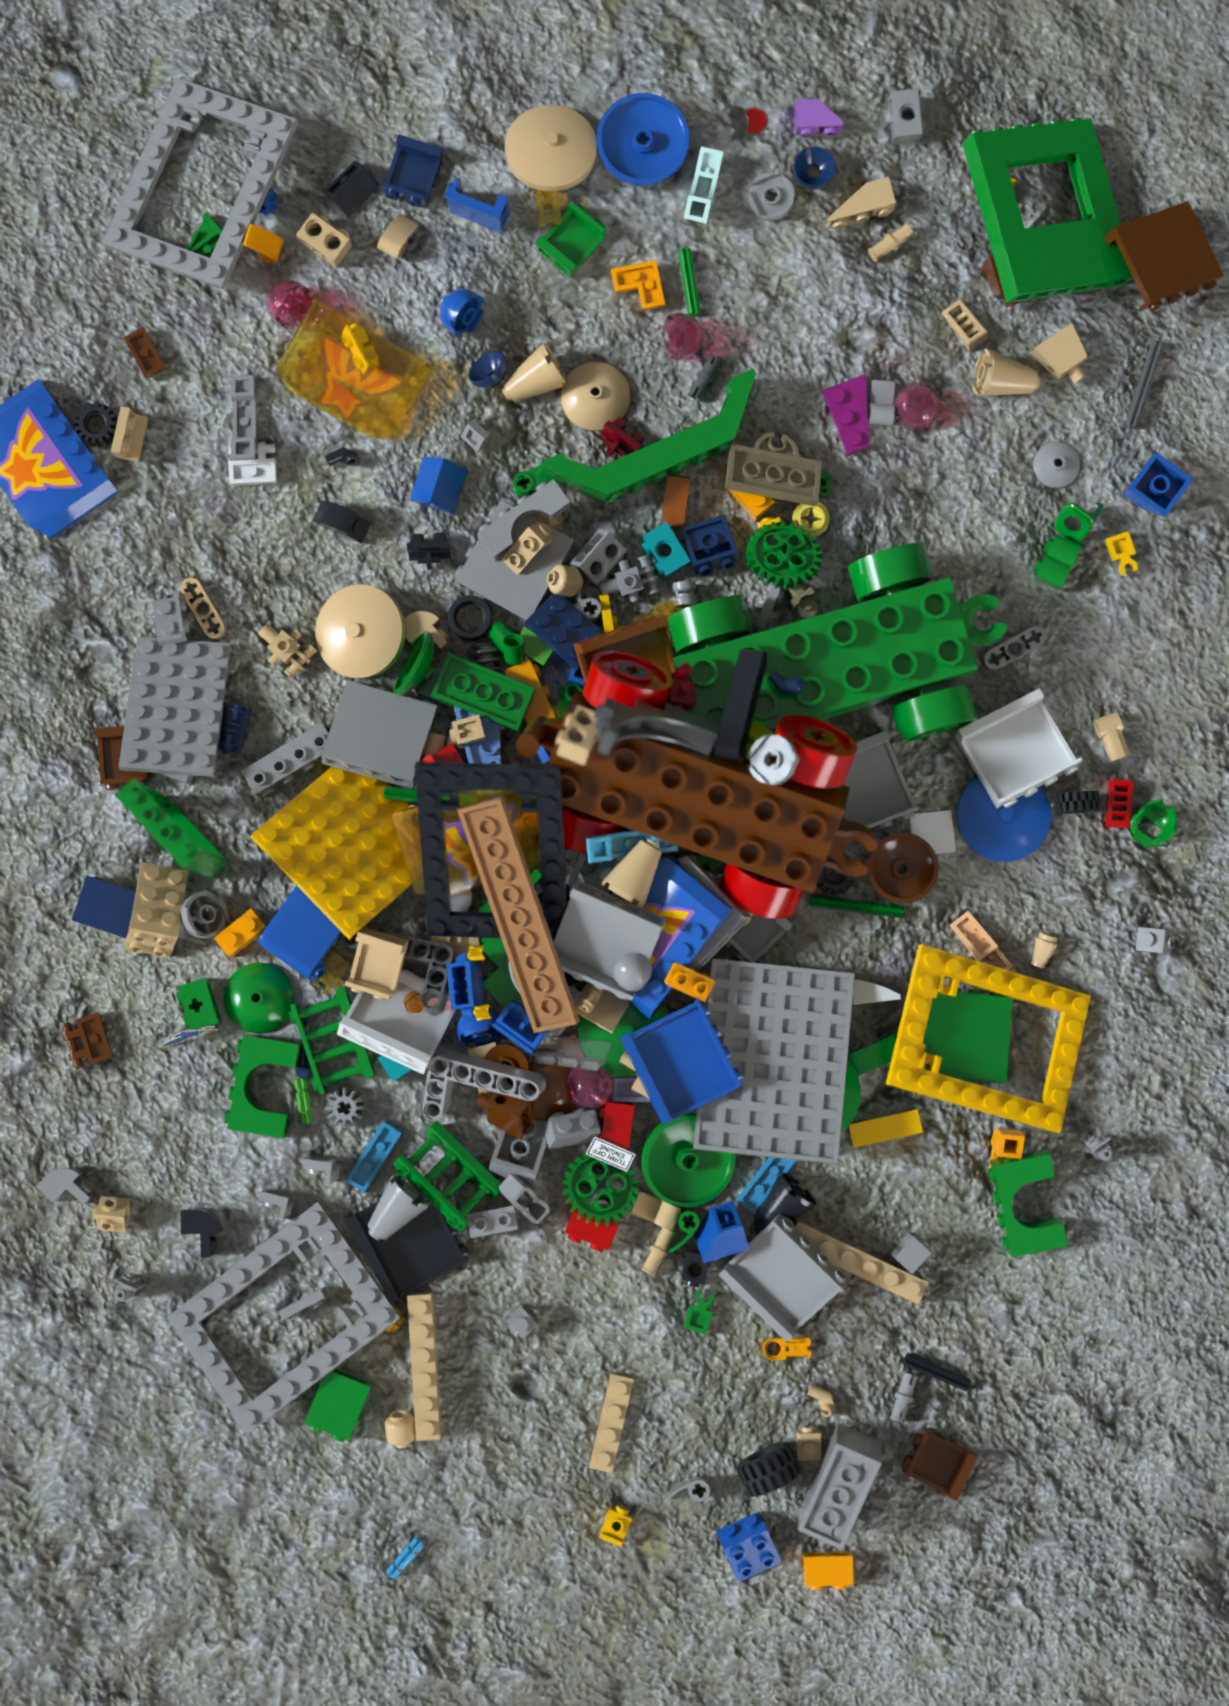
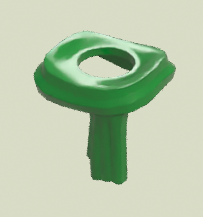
M1070 502L1060 511L1054 528L1068 540L1077 543L1081 542L1092 529L1094 520L1104 505L1101 503L1092 516L1075 503ZM1069 516L1076 517L1081 522V529L1077 531L1069 529L1065 524V519Z

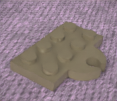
M774 432L763 434L756 441L753 448L737 444L730 445L725 489L810 506L818 504L822 461L799 457V451L795 442L787 435L782 434L779 442L782 448H776L772 445L771 441L775 436Z

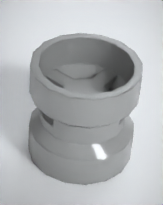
M695 581L673 583V591L676 593V598L674 599L675 608H688L697 604V598L694 596V591L696 590Z

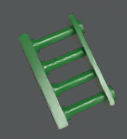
M346 986L335 989L336 995H333V998L300 1010L298 1004L294 1003L290 1005L291 1010L288 1011L292 1024L296 1023L314 1075L311 1078L315 1091L319 1090L320 1095L327 1093L326 1085L354 1075H364L365 1079L376 1076L368 1049L350 1040L346 1044L314 1054L310 1041L337 1032L341 1020L307 1032L303 1018L337 1007V1009L341 1008L343 1015L346 1016L352 1005ZM351 1051L357 1054L359 1062H356V1065L322 1077L318 1063Z
M436 1120L425 1132L428 1139L408 1159L400 1155L393 1165L400 1176L407 1178L446 1217L451 1227L461 1231L470 1223L465 1216L485 1196L492 1200L500 1192L499 1186L501 1183ZM434 1146H438L445 1156L423 1176L414 1166ZM450 1163H455L461 1169V1174L440 1193L431 1182ZM468 1179L472 1180L478 1186V1190L457 1210L448 1199Z

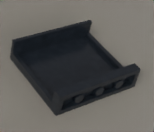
M378 1202L347 1218L391 1303L468 1262L467 1257L470 1255L464 1243L459 1244L456 1238L459 1235L457 1229L448 1224L446 1217L432 1203L427 1209L386 1240H377L368 1232V1223Z

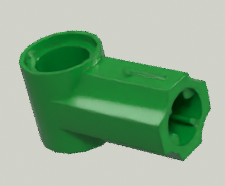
M500 621L494 623L488 630V637L502 651L505 662L510 665L523 663L525 660L524 638L519 634H514L506 624Z

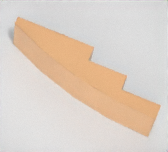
M969 911L950 924L952 930L976 961L1017 973L1010 961L999 950L998 945Z

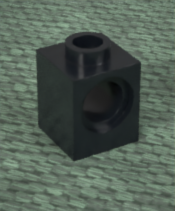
M685 1250L681 1280H685V1285L699 1287V1283L705 1284L709 1262L703 1263L700 1252ZM690 1264H700L702 1267L701 1272L698 1275H691L688 1272Z

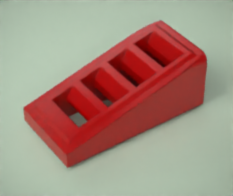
M1110 779L1107 781L1105 827L1129 829L1133 780ZM1115 787L1125 788V792H1118L1114 790ZM1114 797H1125V802L1113 801ZM1113 806L1124 807V811H1113L1112 809ZM1112 816H1124V821L1111 819Z

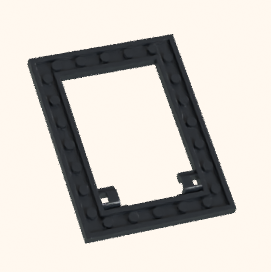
M416 762L414 770L428 936L501 938L493 913L451 911L444 810L457 811L460 804L459 792L464 793L465 789L512 790V794H520L521 812L538 813L543 914L552 940H554L568 906L561 765ZM443 796H449V800L443 799ZM531 798H537V802H532Z

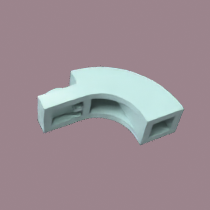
M701 146L691 191L687 200L684 214L685 219L707 223L724 151Z

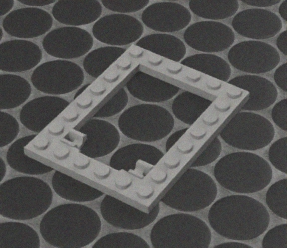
M176 77L102 244L108 248L224 290L244 247L243 242L249 224H254L299 122L293 117ZM187 115L191 116L190 122L185 121ZM202 115H209L244 127L247 131H250L251 140L249 143L245 142L243 149L256 155L211 258L135 231L180 130L184 129L194 133L200 124Z
M317 1202L166 1318L246 1435H249L401 1319V1316L322 1204ZM308 1241L311 1247L305 1251L302 1245ZM292 1252L297 1254L302 1263L309 1261L320 1252L323 1257H328L353 1293L350 1295L354 1300L352 1305L339 1313V1316L348 1328L254 1399L201 1322ZM358 1313L361 1318L355 1322L352 1316Z

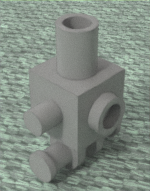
M649 554L638 557L642 566L640 570H638L637 566L629 567L627 559L618 562L621 571L614 573L616 578L599 583L603 595H610L620 591L622 596L629 594L631 602L640 600L637 591L644 589V583L648 585L649 594L660 591L656 582L658 577L653 575L652 570H655L654 565L651 566ZM645 573L646 578L641 579L640 574Z

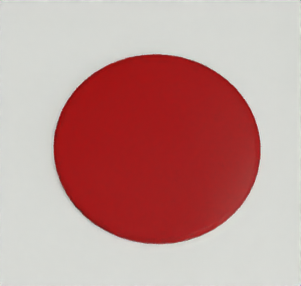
M749 109L742 116V125L750 133H758L766 126V115L760 109Z

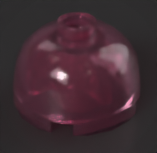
M283 280L270 289L266 300V308L270 317L286 329L295 327L293 324L298 319L302 322L310 311L312 298L309 297L310 289L294 280Z
M675 313L667 315L664 320L663 332H667L668 340H664V346L670 359L679 361L696 355L705 339V331L696 318L687 313Z
M912 383L903 387L897 393L893 403L895 405L894 416L897 422L911 431H921L930 427L940 411V400L937 393L930 386L923 383Z
M592 1061L581 1062L578 1066H574L568 1075L567 1089L571 1091L573 1096L570 1099L578 1108L593 1109L603 1106L611 1099L614 1092V1079L610 1070L603 1064Z

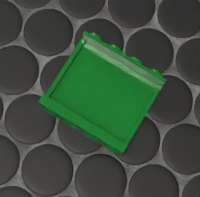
M959 987L956 997L937 993V997L932 1000L922 1044H925L924 1052H927V1054L942 1057L939 1074L959 1080L1006 1083L1013 998L1004 997V995L990 992V995H982L983 990L968 989V993L961 992ZM925 1063V1065H924V1069H925V1070H928V1069H929V1064H926V1063Z

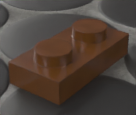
M144 327L123 337L146 380L166 370Z

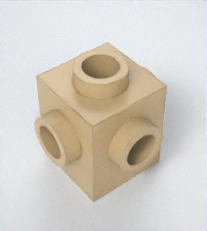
M101 1196L99 1204L94 1206L92 1218L96 1220L97 1230L125 1233L130 1218L129 1199Z

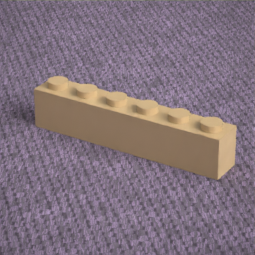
M799 1220L795 1221V1228L801 1234L806 1235L818 1251L825 1253L833 1265L919 1305L928 1285L926 1280Z
M433 1291L409 1293L407 1301L416 1441L440 1440L442 1424Z

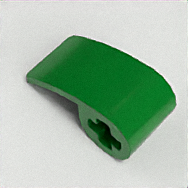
M687 1209L680 1213L678 1224L687 1235L678 1243L669 1247L668 1251H675L695 1233L700 1224L699 1217L695 1211ZM692 1215L695 1222L694 1225L684 1226L683 1217Z

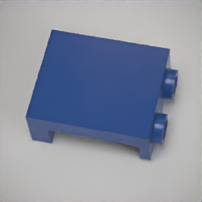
M456 177L453 183H449L445 196H447L450 213L502 233L510 214L508 197L499 194L493 207L463 195L459 178Z

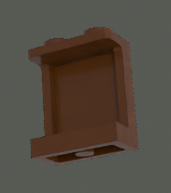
M124 726L94 728V737L98 739L100 767L98 785L105 787V790H117L119 785H127L133 779L141 783H149L148 772L122 771L119 769Z
M923 1428L921 1433L917 1432L912 1441L914 1448L910 1455L906 1454L902 1462L903 1473L947 1494L949 1498L957 1501L978 1457L973 1452Z

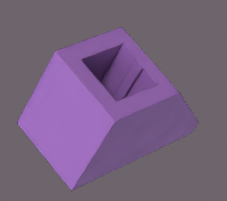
M819 99L796 100L794 107L795 135L809 138L818 134H824L826 137H834L841 134L843 121Z

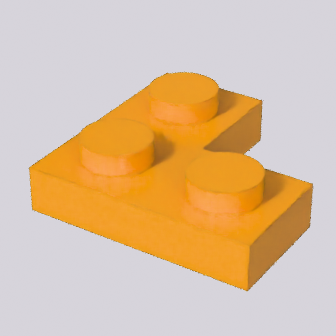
M656 260L611 269L615 294L638 289L642 311L665 307Z

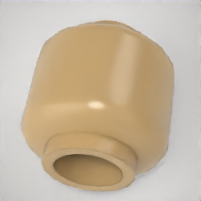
M560 564L556 565L548 573L547 583L552 593L573 597L581 590L583 578L577 568Z
M405 1410L390 1413L384 1423L386 1439L388 1443L396 1445L397 1448H406L416 1439L415 1418Z

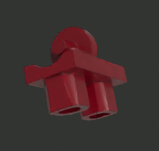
M620 417L612 422L608 420L600 434L605 439L603 443L609 447L607 455L610 457L614 453L622 457L623 455L626 456L640 450L644 436L638 431H634L630 436L626 434L624 430L627 424Z

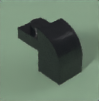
M321 500L312 520L329 531L340 533L361 544L371 525V522L357 515L358 513L325 500Z
M203 1208L180 1210L181 1234H200L201 1258L212 1257L214 1251H217L218 1248L217 1237H214L213 1233L223 1231L219 1218L210 1210Z

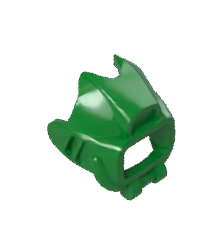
M1163 799L1153 800L1143 805L1130 820V830L1133 833L1131 839L1137 840L1144 848H1147L1149 845L1160 846L1164 844L1177 831L1176 808L1165 806ZM1143 818L1161 830L1156 839L1150 838L1138 829V825Z

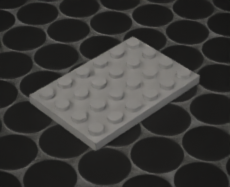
M137 637L119 760L120 770L207 777L215 776L231 653L230 643L187 640L186 642L159 646L157 638Z

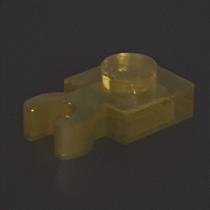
M332 950L324 960L326 963L324 975L317 979L315 983H312V986L316 988L319 982H324L326 987L322 992L323 994H327L330 991L332 980L339 983L351 965L350 962Z

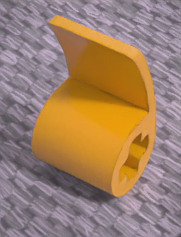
M249 224L243 245L257 251V256L261 260L276 264L284 240L255 224Z

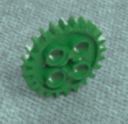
M781 521L780 526L772 522L771 528L764 524L762 531L756 529L755 536H750L745 558L748 559L747 566L752 567L751 573H759L757 580L766 579L765 585L773 582L775 589H777L779 584H783L784 590H787L788 584H791L796 589L798 582L805 586L806 580L812 581L813 575L818 574L823 554L820 551L821 544H815L816 536L809 538L810 530L803 533L802 525L796 529L793 522L789 526H785L784 521Z
M584 1152L583 1160L577 1156L574 1160L575 1164L570 1163L568 1166L570 1171H565L564 1177L568 1180H563L562 1186L567 1189L563 1190L562 1196H569L565 1201V1205L572 1204L570 1212L578 1211V1220L585 1216L586 1224L591 1219L595 1220V1226L599 1225L600 1220H603L605 1226H608L610 1219L616 1224L619 1220L618 1216L625 1219L626 1211L631 1212L633 1209L631 1204H636L637 1198L634 1195H638L639 1189L634 1187L638 1184L639 1180L632 1179L636 1171L626 1172L594 1157H590L586 1154L587 1152ZM593 1168H599V1169H601L602 1172H603V1175H600V1176L595 1175V1174L592 1172V1169H593ZM610 1171L613 1172L605 1187L600 1190L592 1204H589L588 1200L593 1196L596 1188L601 1185ZM611 1182H619L622 1185V1189H615ZM585 1186L589 1189L590 1193L583 1194L579 1191L578 1187ZM599 1200H605V1201H607L608 1204H609V1207H607V1208L601 1207V1206L598 1204V1201H599Z

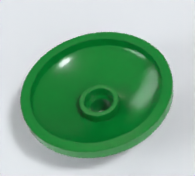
M425 631L409 653L395 682L394 694L403 695L416 688L424 678L429 679L434 670V667L431 666L434 657V641L430 632Z
M266 963L248 964L238 969L229 978L224 989V1007L230 1020L242 1030L251 1033L270 1032L280 1027L288 1019V1011L291 1010L290 1005L294 1004L293 986L286 974L273 965ZM255 993H258L261 997L259 1002L253 1001L252 997Z

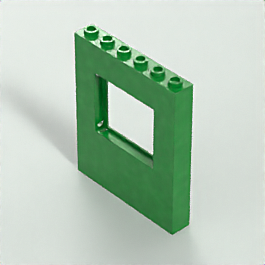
M1077 117L1068 122L1055 120L1044 125L1042 122H1037L1027 127H1023V125H1016L1010 129L997 127L987 132L980 129L969 134L970 136L962 145L1006 303L1121 286L1133 279L1117 243L1107 245L1104 236L1114 227L1121 225L1092 119L1082 120L1081 117ZM1066 161L1083 220L1024 228L1008 168Z

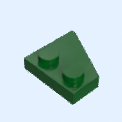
M206 212L202 216L203 222L199 230H195L191 237V243L187 245L186 250L211 258L222 230Z

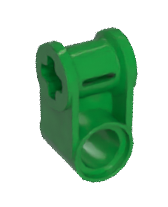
M539 466L515 475L513 491L518 497H523L526 494L531 496L537 491L536 487L546 480L550 482V480L539 476L537 472ZM520 481H523L525 484H527L526 489H523L522 486H519Z

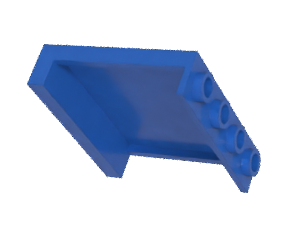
M699 999L635 1032L620 1036V1040L662 1125L741 1087L742 1075L737 1067H732L729 1061L732 1059L731 1053L726 1045L722 1047L718 1039L721 1037L720 1031L716 1024L711 1025L708 1016L711 1015L705 1003L701 1004Z

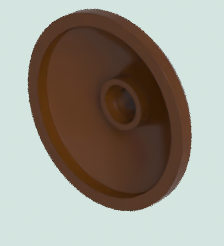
M895 833L883 838L878 842L877 849L871 852L868 859V877L873 888L879 895L891 902L911 903L923 898L934 887L938 877L939 864L935 851L927 841L915 834ZM898 865L905 867L904 873L897 871Z
M538 1050L527 1054L529 1071L541 1074L549 1083V1089L544 1090L535 1100L531 1101L532 1119L548 1121L552 1114L563 1112L566 1115L575 1106L581 1091V1080L576 1066L568 1057L553 1050ZM529 1083L530 1088L536 1091V1087Z

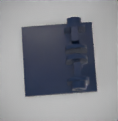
M224 703L218 750L241 755L251 709L237 704Z

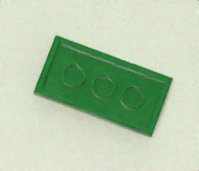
M448 652L431 697L519 732L536 687Z

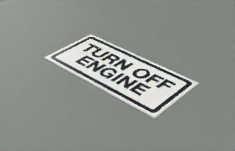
M595 1136L586 1153L626 1172L636 1155Z

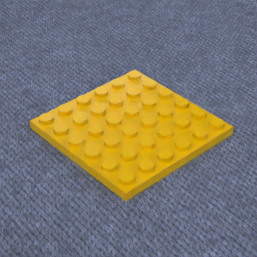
M330 767L252 833L250 838L350 940L423 875L421 843L419 839L397 827L410 805L406 801L385 799L383 796L384 788L390 786L387 782L336 767Z

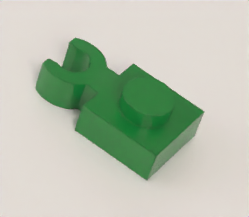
M698 1289L696 1292L697 1306L689 1305L683 1328L706 1335L713 1311L707 1309V1306L713 1302L714 1294L710 1293L709 1299L703 1301L700 1298L702 1290Z

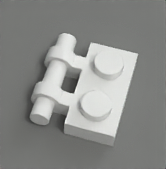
M258 442L256 449L258 459L228 461L229 484L237 486L277 483L275 458H266L267 453H276L275 444ZM228 446L229 456H231V446Z

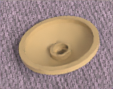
M589 362L576 367L567 376L569 384L561 389V403L566 416L572 423L585 430L602 431L604 424L608 420L612 422L618 417L622 419L625 416L630 403V390L625 377L619 370L606 363ZM597 389L600 393L594 396L591 394V391Z

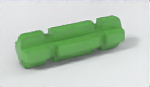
M307 1078L296 1079L294 1084L298 1092L296 1093L298 1112L301 1113L299 1115L300 1124L313 1123V1115L310 1113L312 1108L310 1094L307 1091L308 1080Z

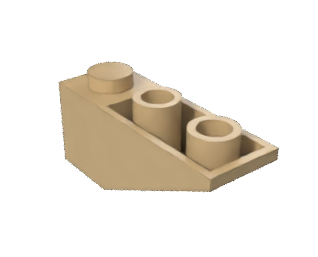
M889 177L865 183L828 217L827 228L834 227V229L845 227L849 222L856 221V223H862L875 215L884 217L894 211L896 201Z

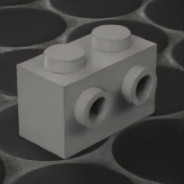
M578 1109L572 1114L566 1115L563 1112L555 1113L549 1117L544 1125L549 1149L592 1142L594 1136L597 1137L600 1133L595 1110Z

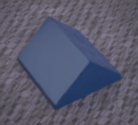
M424 457L410 501L454 515L468 470L445 458Z

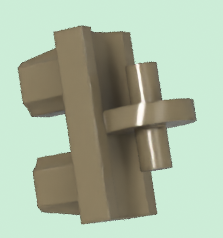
M799 582L796 589L791 585L787 587L786 594L791 600L789 604L790 610L794 612L797 609L798 614L805 619L814 617L817 613L818 605L812 599L815 593L813 589L809 587L806 590Z

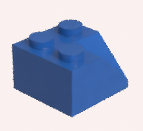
M1155 451L1122 495L1140 508L1166 517L1190 485L1193 478Z

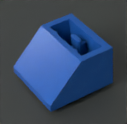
M734 1201L710 1208L694 1234L703 1263L717 1261L722 1257L739 1254L749 1249Z

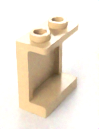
M364 927L357 932L355 941L358 942L351 974L349 979L346 980L345 986L351 987V990L356 993L367 992L373 994V997L379 1000L390 999L396 994L409 941Z

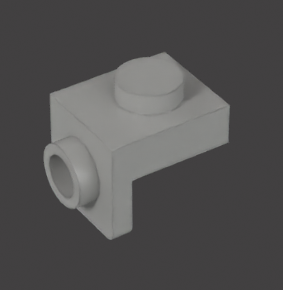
M1138 927L1136 951L1170 955L1175 945L1172 931Z

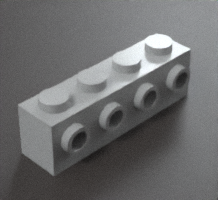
M322 722L241 770L256 796L260 797L262 795L263 798L275 792L274 787L281 783L287 785L295 780L294 775L301 771L306 773L315 767L314 763L322 759L321 755L329 734Z

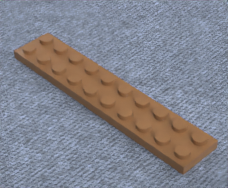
M504 796L460 807L457 811L533 1032L538 1033L577 1024L580 1020Z

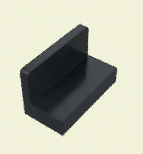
M354 160L323 194L330 201L336 203L347 217H350L379 188L380 184L365 165Z

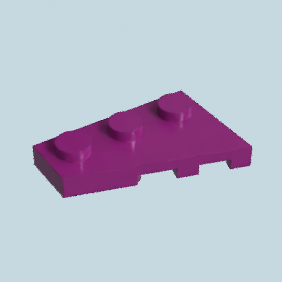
M866 374L822 390L846 455L849 456L869 448Z

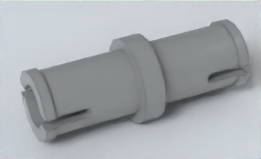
M903 1372L898 1393L895 1392L894 1397H896L890 1419L905 1423L910 1402L913 1403L914 1398H912L918 1376Z

